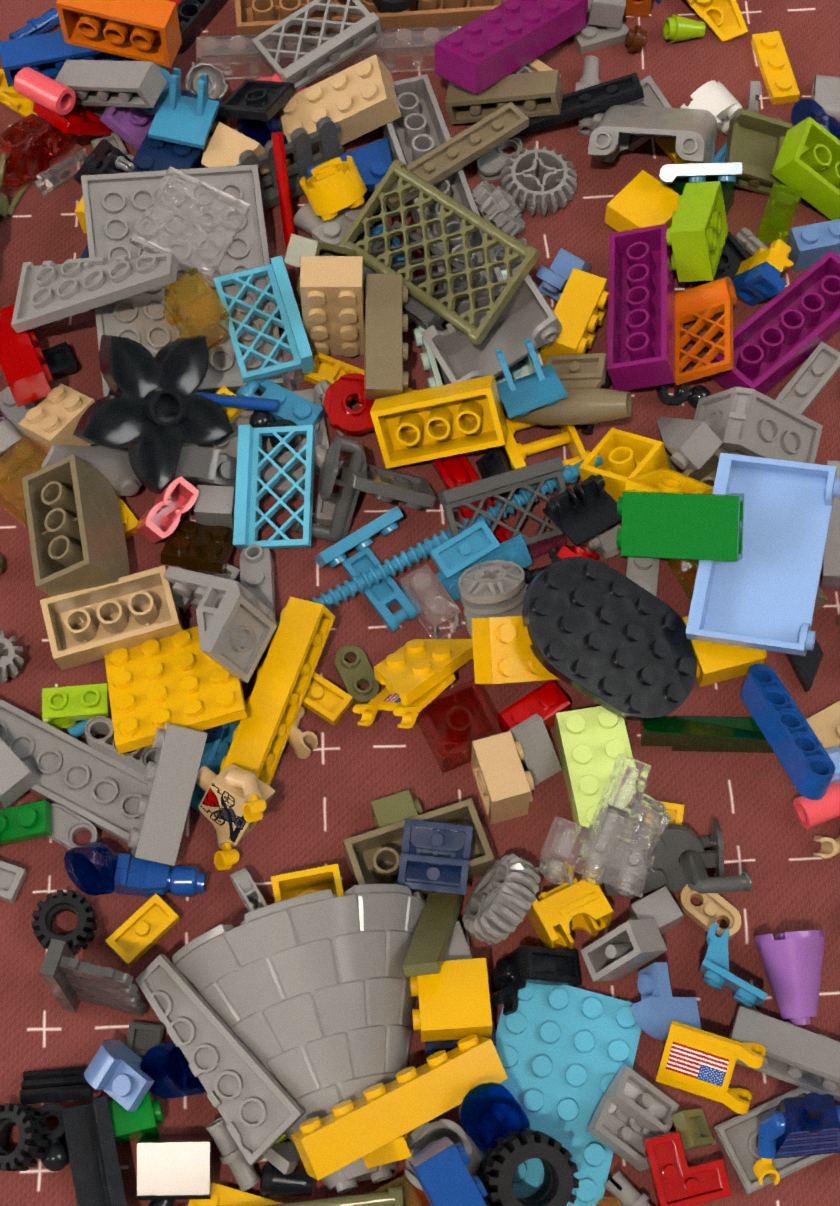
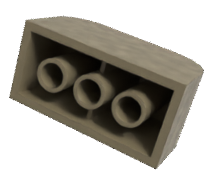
M72 454L22 478L36 588L52 597L119 581L118 578L129 575V560L120 504L113 487L101 472L77 455Z

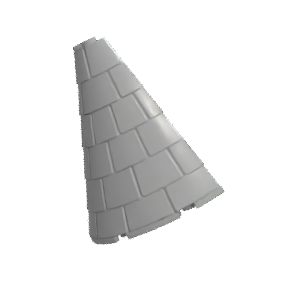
M398 884L354 885L345 891L344 896L339 897L332 894L330 889L297 896L244 914L245 920L238 927L234 928L233 925L224 924L218 925L190 941L172 956L173 965L305 1112L285 1133L293 1144L294 1141L291 1134L300 1130L299 1125L302 1122L317 1116L321 1119L333 1113L331 1108L345 1100H352L354 1102L365 1096L363 1092L370 1086L378 1083L386 1085L396 1080V1073L408 1068L413 1038L412 1009H415L417 996L411 997L410 977L405 976L402 965L421 912L426 904L421 892H415L411 896L412 893L408 886ZM361 1157L322 1178L321 1181L329 1191L337 1190V1194L347 1193L357 1189L358 1182L371 1179L372 1183H378L392 1178V1172L398 1170V1161L367 1169Z

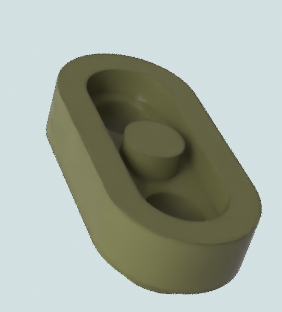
M349 645L341 648L335 656L337 674L346 693L353 697V704H367L380 693L379 682L375 679L374 671L365 652L357 646ZM348 657L356 659L353 663H347L345 660ZM360 684H367L369 688L360 690L358 686Z

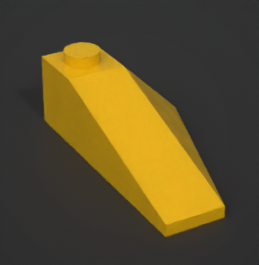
M686 0L722 43L748 34L747 26L736 0Z

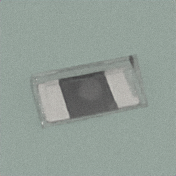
M83 148L36 175L32 182L40 194L45 196L73 180L75 174L88 157L86 150Z

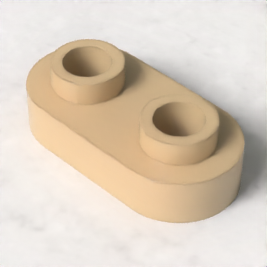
M688 884L683 888L679 897L681 910L706 932H708L713 924L717 923V920L723 919L728 923V928H725L729 930L728 940L738 933L742 922L741 915L728 901L718 893L700 894L691 890ZM693 897L699 898L702 905L694 906L691 904L690 899ZM718 927L715 934L716 937H721L725 929Z

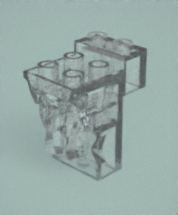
M618 753L589 828L555 816L540 852V873L545 874L544 878L557 885H563L564 882L572 885L576 874L579 873L582 874L581 878L591 884L601 885V883H605L615 887L614 891L622 896L634 898V895L642 898L653 868L654 854L658 849L659 839L668 828L671 818L665 812L666 807L663 803L646 794L651 765Z

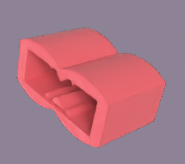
M183 477L175 479L161 494L157 495L154 506L143 513L137 523L136 531L153 544L168 537L177 528L181 515L187 512L196 502L199 490Z

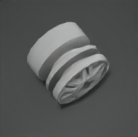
M506 560L485 561L468 568L459 577L458 589L461 594V603L464 606L463 613L466 628L471 637V618L522 615L527 585L525 583V572L520 565Z

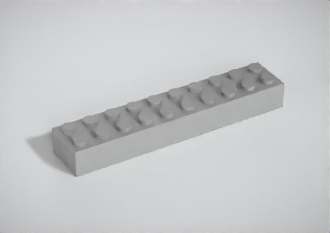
M427 74L393 81L402 117L381 126L384 138L388 136L392 161L398 159L404 164L409 165L451 139ZM462 168L434 185V187L480 216ZM419 195L408 201V206L416 204L419 200ZM434 202L426 207V220L439 216L440 204ZM420 208L410 211L415 224L421 220ZM457 215L447 221V234L458 232L461 229L462 219ZM441 222L428 227V240L441 236ZM422 228L417 229L418 235L423 238ZM477 229L469 234V248L480 246L483 243V232ZM462 236L449 241L450 254L463 249ZM443 242L433 244L444 252ZM491 248L489 252L490 262L493 263L497 260ZM484 250L471 254V268L484 265ZM465 256L454 259L466 267ZM444 262L432 266V274L445 271ZM495 267L492 270L493 283L504 280L499 267ZM486 270L475 273L480 280L473 288L485 286L488 281ZM467 277L455 279L453 281V288L462 286ZM446 282L436 284L438 291L446 289ZM501 287L495 289V299H497L503 291ZM489 290L475 295L476 309L487 306L490 303ZM466 296L455 308L454 311L459 315L470 309L469 296Z

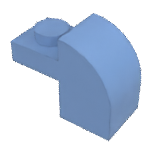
M561 248L550 268L541 265L536 276L543 280L539 289L558 301L573 268L589 272L592 265Z
M654 962L637 972V987L641 994V1001L631 1005V1011L637 1024L646 1034L657 1040L666 1041L672 1020L701 1029L696 997H672L667 962Z
M104 1040L84 1071L85 1079L95 1090H104L128 1112H135L154 1083V1080L140 1069L144 1060L120 1040Z

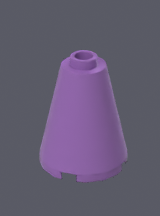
M792 931L776 934V936H773V933L755 936V943L781 1019H789V1023L794 1024V1026L811 1024L810 1017H817L825 931Z

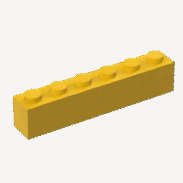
M290 596L286 607L281 612L280 623L276 633L269 642L265 661L257 672V681L253 691L245 702L248 718L241 719L239 725L235 728L229 751L221 762L220 773L229 764H234L243 770L255 773L257 779L270 786L291 728L336 617L323 604Z
M477 1034L468 1035L457 1042L458 1047L449 1052H446V1050L438 1051L426 1058V1064L418 1068L411 1066L395 1074L396 1080L386 1085L378 1083L364 1090L365 1096L354 1102L352 1100L342 1101L331 1108L333 1113L321 1119L317 1116L302 1122L299 1125L300 1130L291 1134V1137L307 1174L319 1181L508 1079L492 1039L477 1036Z

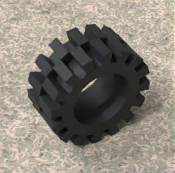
M63 889L56 890V896H52L49 893L46 895V902L42 900L38 902L39 910H34L32 914L34 921H31L32 928L44 949H48L51 938L65 941L72 954L76 955L79 954L77 949L82 947L85 950L88 947L86 942L88 940L93 941L95 937L93 931L97 930V923L95 921L97 918L89 901H86L82 894L76 895L73 890H68V894H65ZM64 911L74 913L77 916V926L71 933L60 935L52 930V921L57 914Z
M5 1103V1105H0L1 1171H27L29 1167H35L38 1164L35 1158L42 1159L45 1152L41 1150V1147H48L49 1140H43V1136L49 1134V1127H42L47 1120L45 1116H39L41 1113L39 1109L23 1104ZM17 1124L20 1137L16 1149L12 1151L9 1144V1135L13 1126Z

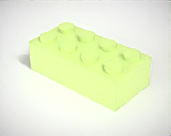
M602 706L556 713L554 732L579 849L602 846L601 828L649 825L624 718L613 714Z

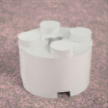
M711 80L699 87L690 96L693 101L688 107L685 104L681 106V108L703 109L711 112L717 120L716 139L721 133L728 135L731 119L743 109L742 105L720 81L716 82L715 80Z

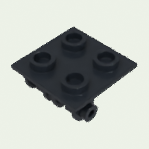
M592 474L588 479L581 482V486L576 483L573 485V490L567 488L563 493L549 498L546 508L542 509L548 518L576 547L622 522V516H618L617 502L602 488L605 486V481L600 474L597 476Z

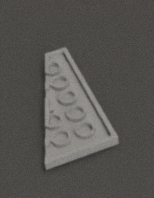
M173 252L142 254L138 259H129L127 255L117 256L116 260L107 261L105 257L67 259L63 264H55L52 260L43 261L42 265L34 266L32 262H23L11 326L17 333L54 321H60L69 316L88 312L91 309L106 304H113L116 301L140 295L146 291L168 286L176 282L178 259Z

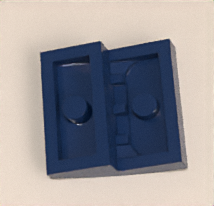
M405 819L397 884L408 886L414 890L466 895L473 826Z

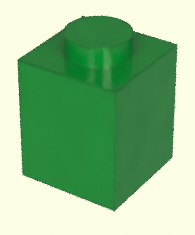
M149 1091L135 1112H128L115 1100L108 1102L114 1138L118 1145L141 1139L143 1135L160 1134L158 1123L164 1122L160 1100L154 1101Z

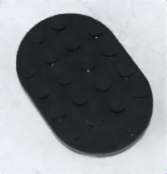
M588 557L561 559L546 567L533 579L527 589L523 602V627L527 626L532 645H530L531 650L550 673L613 714L632 721H647L663 717L675 711L685 702L695 682L697 659L691 639L686 637L685 623L680 615L669 605L611 566Z

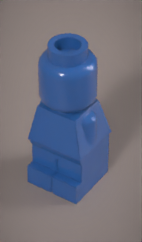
M119 853L113 884L116 893L144 896L146 898L152 897L155 893L157 895L168 894L169 889L172 895L194 897L197 893L204 894L207 874L200 873L197 867L175 865L171 869L170 865L135 858L131 854Z

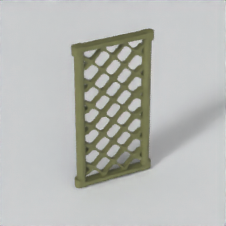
M398 159L392 162L387 173L338 244L339 246L355 250L353 256H363V264L378 274H402V285H408V295L467 334L468 340L477 346L484 341L498 317L541 256V251L532 245L527 247L409 171L407 165ZM398 177L399 179L397 189L388 192ZM413 188L420 191L418 202L405 207V194ZM399 195L400 207L387 212L386 200ZM434 202L440 204L439 216L426 220V207ZM381 203V213L371 217ZM420 208V222L407 226V213ZM401 214V228L389 232L388 219ZM457 215L462 219L461 229L458 232L447 234V221ZM382 220V234L370 237V224ZM441 222V236L428 240V227ZM363 228H364V231H365V237H364V239L358 241V242L355 244L354 242L356 241V239L358 238V236L360 235V233L362 232V230H363ZM422 228L423 240L420 243L410 245V231ZM477 229L483 232V243L480 246L469 248V234ZM403 234L404 246L391 251V237ZM462 236L463 249L450 254L449 241ZM384 239L385 252L375 258L370 254L373 242ZM443 242L444 255L431 260L430 246ZM499 243L505 246L504 259L491 263L490 249L496 247ZM424 247L425 260L422 263L412 265L411 252ZM484 250V265L471 268V254ZM405 253L406 266L397 272L391 269L392 258ZM465 256V270L452 274L451 261ZM523 258L524 260L512 276V264ZM445 262L446 275L433 279L432 266ZM506 265L507 278L493 283L492 270L495 267ZM426 267L427 280L416 286L412 283L413 272ZM486 270L487 284L473 288L472 276L475 273ZM467 276V290L454 294L453 281ZM447 281L448 295L437 300L433 297L434 286ZM506 285L504 290L501 292V294L495 301V289ZM489 290L490 303L487 306L476 309L475 295ZM469 296L470 309L459 315L454 311L456 300ZM489 311L479 327H477L478 314Z

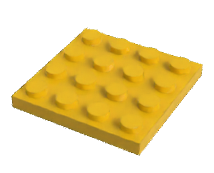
M198 626L178 631L173 636L160 640H147L142 645L129 649L120 648L104 656L115 747L119 754L153 745L156 729H162L164 722L203 731L248 718L241 681L233 677L201 651Z

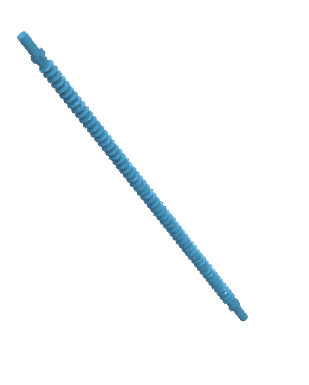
M600 455L597 457L595 461V467H598L601 464H603V460ZM584 460L573 466L571 464L564 466L562 473L566 484L577 481L578 476H580L578 467ZM555 478L545 480L539 492L546 496L547 492L553 494V489L558 490ZM535 483L533 487L531 485L528 486L532 489H535L537 483ZM519 489V494L516 495L514 493L510 501L522 508V505L526 506L532 494ZM496 501L495 507L488 505L487 511L481 510L495 518L502 503ZM507 505L501 517L505 519L507 513L513 515L515 509ZM477 515L473 523L474 525L484 519L488 527L491 526V521L481 515ZM467 517L464 518V523L461 525L466 527L469 519ZM449 527L447 532L441 530L439 536L433 534L431 540L425 538L423 544L417 542L416 548L410 546L408 547V552L402 550L400 556L393 555L391 561L385 559V564L377 563V568L375 569L369 567L368 573L361 571L360 577L352 576V581L350 582L344 580L343 586L337 584L335 590L329 588L327 594L321 592L319 598L312 597V602L323 604L328 610H331L332 604L338 606L340 600L346 602L347 597H355L357 591L363 593V588L371 589L372 583L379 585L380 579L386 581L388 579L387 576H395L397 570L403 572L405 566L411 568V563L419 564L420 558L427 560V555L430 551L452 538ZM279 614V619L276 620V629L278 628V625L280 623L281 614ZM82 720L67 728L70 736L78 738L85 734V725L89 720Z

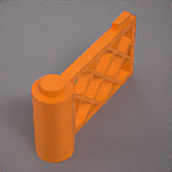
M728 276L675 293L676 385L734 369L733 306L737 304V295L734 284ZM724 311V314L716 322L711 320L716 313ZM696 320L689 330L683 328L684 323ZM705 325L711 327L702 337L697 335ZM719 331L724 333L717 343L710 341ZM690 340L695 341V345L688 352L683 350ZM705 346L711 348L702 358L696 356ZM718 353L724 355V360L710 363ZM691 361L696 363L691 370L682 372Z

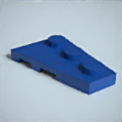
M388 136L337 156L341 158L342 162L347 161L346 156H352L367 188L366 192L374 191V186L381 182L392 164ZM322 163L307 168V177L310 178L312 176L311 169Z

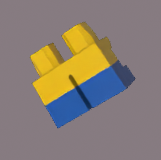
M777 239L771 243L770 248H759L755 250L752 257L742 261L732 281L737 297L751 307L766 300V298L768 299L783 292L787 282L780 278L781 273L794 264L788 259L791 247L782 240Z

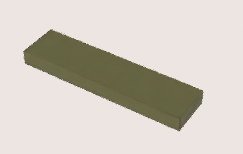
M428 893L425 901L426 904L421 912L402 965L405 976L440 973L463 903V896L461 894Z

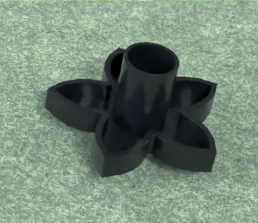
M102 335L99 362L103 378L110 387L108 396L97 400L87 408L80 417L73 435L88 443L100 446L122 447L128 445L129 461L138 480L150 492L161 494L175 477L182 450L181 441L190 444L208 445L221 441L234 433L227 415L220 406L211 399L196 395V390L202 384L208 369L209 353L206 336L178 338L167 343L153 357L148 349L132 339Z

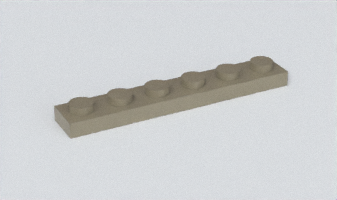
M509 102L407 165V169L434 186L529 127V118L512 102ZM398 177L388 192L397 189L399 179ZM379 183L374 186V191L379 185ZM413 188L404 196L405 203L418 196L420 191ZM399 195L386 200V205L391 211L400 207Z

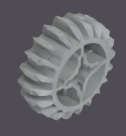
M533 145L531 150L523 147L520 153L513 152L511 159H506L504 168L501 171L502 180L500 187L514 197L517 206L521 209V214L527 210L530 211L531 216L535 212H540L544 218L547 211L555 215L557 208L564 210L567 202H571L577 188V173L574 170L573 161H567L566 153L558 155L557 148L549 151L546 145L542 149H537Z
M515 854L505 855L501 860L495 861L492 867L487 868L484 876L480 877V881L473 887L474 890L468 897V904L464 907L465 913L462 920L464 928L474 938L488 945L492 943L496 945L501 940L507 939L509 933L515 932L518 924L523 922L525 915L530 912L531 904L536 901L535 894L539 891L538 884L540 883L539 871L533 867V864Z

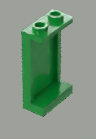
M626 490L622 492V497L618 498L617 513L618 516H622V526L617 531L616 544L617 548H621V556L733 562L742 559L744 493L701 494Z

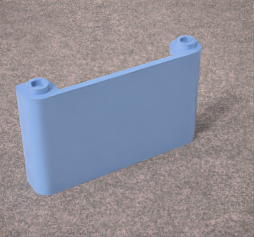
M720 452L712 494L744 493L742 559L737 562L699 560L686 626L687 639L806 656L807 650L813 651L816 631H811L833 501L834 497L840 498V478H837V467Z

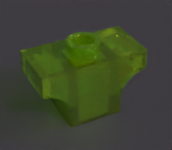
M774 183L756 238L769 244L777 239L786 243L802 199L803 191Z

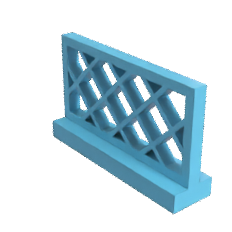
M282 256L270 258L271 264L213 278L243 383L301 369L302 373L314 371L312 351ZM268 275L269 283L264 290L252 285L255 278ZM236 284L241 289L233 297L224 293L222 286ZM247 290L259 295L253 306L241 301ZM265 299L277 305L271 315L259 309ZM236 306L248 311L242 322L230 316ZM254 315L267 320L261 331L248 326ZM272 324L284 329V333L279 340L266 334ZM243 331L256 337L250 347L238 342V338ZM261 340L274 345L268 356L255 351ZM282 349L292 354L293 361L280 363L274 360V357ZM251 356L264 362L260 369L246 371L245 364Z
M238 425L233 545L238 550L242 551L244 548L254 544L269 549L311 547L316 432L314 425L253 428L251 425ZM307 434L306 444L298 452L288 445L296 435ZM262 436H275L280 441L268 454L262 450ZM286 446L294 456L281 469L272 459ZM300 460L305 465V474L295 482L286 473ZM271 462L279 472L265 484L260 479V473ZM285 476L293 486L279 498L271 488ZM299 490L304 495V504L294 513L285 503ZM269 491L278 501L264 514L259 509V500ZM284 506L292 516L278 528L270 518ZM298 520L303 525V539H289L284 533ZM268 522L276 532L268 540L257 541L258 530Z

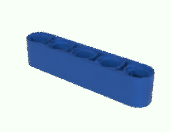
M751 665L740 692L742 701L797 791L805 798L811 800L822 799L835 773L836 768L833 761L777 673L768 665Z

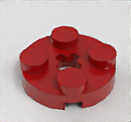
M350 373L341 376L339 380L327 388L324 397L323 408L329 425L349 435H360L374 430L370 411L375 400L364 399V375ZM352 398H357V402L362 404L363 407L357 408V411H352L350 407L346 406V402H351Z

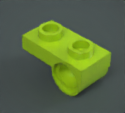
M107 683L42 688V720L44 723L57 729H67L75 725L76 721L90 720L95 716L110 718V700Z

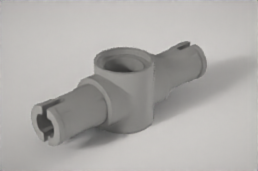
M591 55L584 58L582 77L579 79V82H576L575 91L601 83L599 79L600 59ZM594 113L578 118V133L580 135L589 136L593 132Z

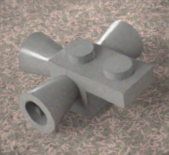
M307 203L295 214L294 225L312 235L313 239L338 245L356 220L363 206L360 205L352 209L348 206L338 211V215L334 218L323 221L321 216L315 215L310 203Z

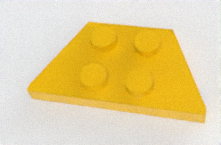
M472 639L410 640L406 645L393 654L388 655L386 659L373 667L375 679L380 684L385 685L392 695L398 693L401 703L409 706L473 659Z

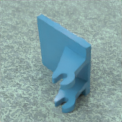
M174 67V74H171L170 91L165 90L149 129L148 138L203 149L220 102L208 99L209 75L201 73L202 80L198 81V97L182 96L181 69Z
M530 338L524 339V343L534 373L514 381L501 348L495 350L505 381L496 385L501 403L509 418L526 415L530 410L544 405H553L560 399L568 397L552 365L549 364L541 367Z
M713 924L706 936L708 949L698 972L704 976L702 981L716 990L720 991L724 987L735 993L733 999L747 1008L751 1009L753 1005L760 1008L768 994L729 972V930L725 929L721 937H716L715 934L719 924Z

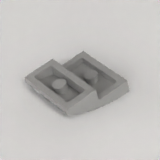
M626 1065L620 1069L602 1097L590 1121L587 1132L636 1169L643 1171L649 1169L642 1139L670 1132L673 1125L672 1115L677 1113L679 1104Z

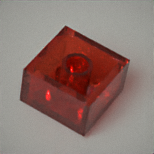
M475 678L440 693L419 712L416 719L443 774L471 762L472 741L503 733L479 685L475 684Z

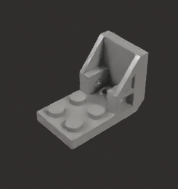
M736 386L698 400L694 420L704 421L723 442L720 447L731 454L815 464L823 426L755 389Z
M169 566L163 577L173 585L172 590L192 600L191 606L196 609L201 651L233 677L238 678L241 682L248 683L277 627L274 613L236 580Z

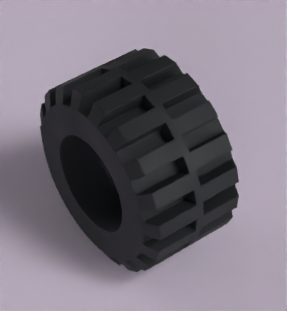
M522 1128L521 1132L513 1129L507 1131L508 1137L504 1138L499 1135L494 1139L497 1144L494 1149L489 1146L487 1147L484 1154L489 1157L487 1162H480L479 1169L484 1172V1176L479 1177L488 1194L484 1197V1200L490 1206H566L568 1201L574 1204L577 1196L572 1194V1189L579 1188V1179L573 1176L574 1173L578 1172L577 1165L570 1161L573 1156L569 1150L562 1147V1144L554 1138L538 1130L533 1131L530 1128ZM539 1158L544 1167V1180L541 1187L535 1194L527 1198H516L512 1189V1179L516 1169L528 1159Z

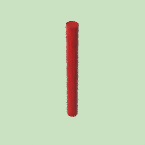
M283 131L272 132L271 136L285 248L287 250L291 233L295 234Z

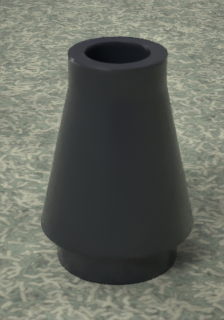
M263 1164L260 1194L268 1195V1199L299 1195L311 1196L314 1178L310 1177L306 1172L297 1169L290 1174L284 1175L275 1166Z

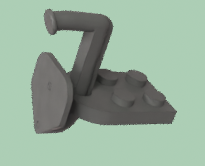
M336 435L323 461L318 481V491L321 499L328 501L333 486L338 485L341 488L330 526L312 523V537L331 542H338L345 538L360 490L375 494V497L381 501L393 502V499L404 501L405 505L414 509H422L423 506L433 508L436 496L426 478L369 465L366 463L365 452L359 442ZM340 451L352 453L350 462H344L342 466L339 465ZM297 520L292 525L291 531L303 534V525Z
M712 821L709 835L697 836L694 831L679 824L601 828L605 896L653 893L665 886L669 892L683 890L687 884L691 890L700 894L743 890L750 892L752 890V879L748 872L744 871L741 875L724 876V843L718 821ZM705 868H712L713 877L708 876Z

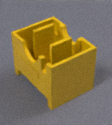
M589 867L582 870L583 879H580L579 882L573 877L570 881L546 893H541L538 896L539 902L536 898V901L531 904L530 912L527 913V916L544 947L556 949L568 947L570 950L574 945V940L570 935L572 931L581 929L590 936L593 935L595 937L599 931L610 925L613 909Z

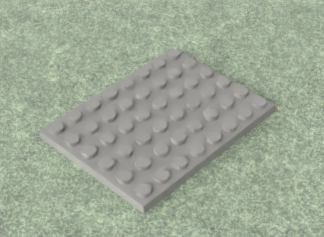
M258 165L82 175L81 183L89 258L105 257L107 261L116 260L117 256L127 255L129 259H138L142 254L173 252L178 259L176 282L165 287L143 292L140 295L116 301L113 304L94 308L99 349L101 336L112 335L129 338L142 344L155 357L158 351L167 343L178 338L206 336L209 353L208 369L202 384L196 392H218L223 386L230 391H238L241 386H245L248 382L243 383L213 278L270 264ZM268 275L255 278L252 285L264 290L269 283ZM236 284L222 286L223 292L233 297L241 289ZM247 290L241 301L253 306L259 295ZM267 299L259 307L260 310L270 315L276 308L275 303ZM236 306L230 316L242 322L248 311ZM254 315L248 326L261 331L267 320ZM272 324L266 334L279 340L278 326ZM243 331L238 338V342L250 347L256 337ZM261 340L255 351L268 356L274 345ZM280 349L274 360L283 363ZM251 356L245 364L246 371L260 369L264 362ZM101 372L103 395L106 397L110 387L107 385ZM284 373L266 377V379L282 387L285 386Z

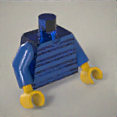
M809 1093L802 1097L785 1098L780 1101L774 1113L761 1121L758 1138V1156L761 1159L753 1166V1172L761 1186L763 1185V1177L766 1174H769L773 1185L779 1183L780 1175L772 1162V1158L779 1159L840 1153V1105H835L833 1095Z

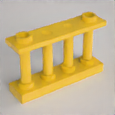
M505 417L508 436L506 445H503V448L513 470L526 466L524 461L526 456L567 444L573 458L563 460L564 466L568 464L573 466L586 459L591 453L589 450L584 449L574 425H558L562 433L523 445L521 442L516 443L513 436L516 431L537 424L510 421Z

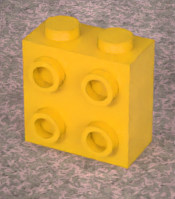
M642 170L607 204L604 222L618 232L666 223L668 228H671L673 211H677L678 196L680 194Z
M688 616L682 617L683 622L687 626ZM691 640L697 659L696 679L699 687L747 675L751 665L763 664L765 658H767V651Z
M486 958L443 961L439 974L410 976L411 997L418 996L419 1009H412L413 1031L420 1030L421 1042L459 1040L472 1034L485 1038L492 1037V1015Z

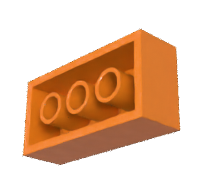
M168 0L56 1L65 43L139 61H150L169 68L172 67L182 44L175 2Z

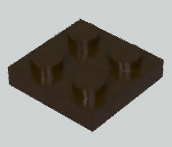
M189 520L180 521L174 532L170 534L161 552V564L223 574L235 547L233 545V530L227 529L224 526L197 524Z

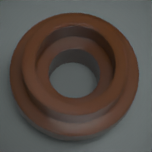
M636 25L634 29L630 28L627 32L624 44L628 46V52H640L644 46L647 31L641 29L640 25Z

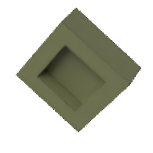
M703 1109L684 1110L672 1115L675 1130L680 1132L684 1151L705 1148L715 1143Z

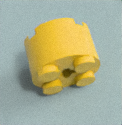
M346 156L347 161L343 162L340 157L330 159L311 169L312 176L306 180L305 176L300 179V185L315 215L321 216L323 221L334 218L338 215V211L348 206L352 209L365 202L363 195L366 193L367 188L352 156Z

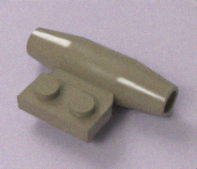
M606 353L547 355L545 366L552 365L568 397L560 399L553 405H544L530 410L526 415L508 417L510 421L544 426L597 424L630 417L632 413V398L630 392L600 388L605 384L607 372Z

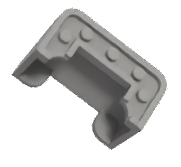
M614 105L605 112L591 133L588 155L601 163L615 164L616 156L620 152L630 150L632 136L676 139V152L683 160L697 162V164L714 163L717 120L711 112L703 109Z
M520 265L512 269V276ZM528 273L480 345L477 346L468 340V335L451 323L446 324L448 329L444 331H438L432 325L423 331L421 335L450 382L456 383L494 375L496 378L502 374V370L495 350L501 348L508 368L529 355L524 339L530 338L534 349L537 350L542 345L556 340L562 325ZM489 311L478 314L477 327H479Z

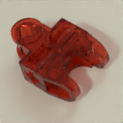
M33 113L11 125L0 136V148L10 153L6 160L2 183L11 187H19L36 180L35 178L38 174L49 169V161L62 155L68 149L72 135L65 134L45 119ZM11 173H15V174H17L18 176H16V177H8V176H6V175L11 174Z

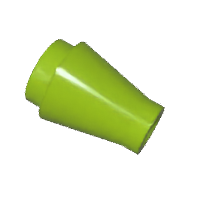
M674 14L671 17H666L664 20L663 37L665 40H670L671 43L703 38L705 35L704 21H696Z

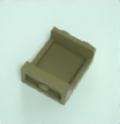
M749 109L740 110L731 119L725 163L742 162V176L736 177L734 186L775 197L786 186L773 176L771 172L786 132L792 128L793 124L785 122L778 117L758 114L756 111Z

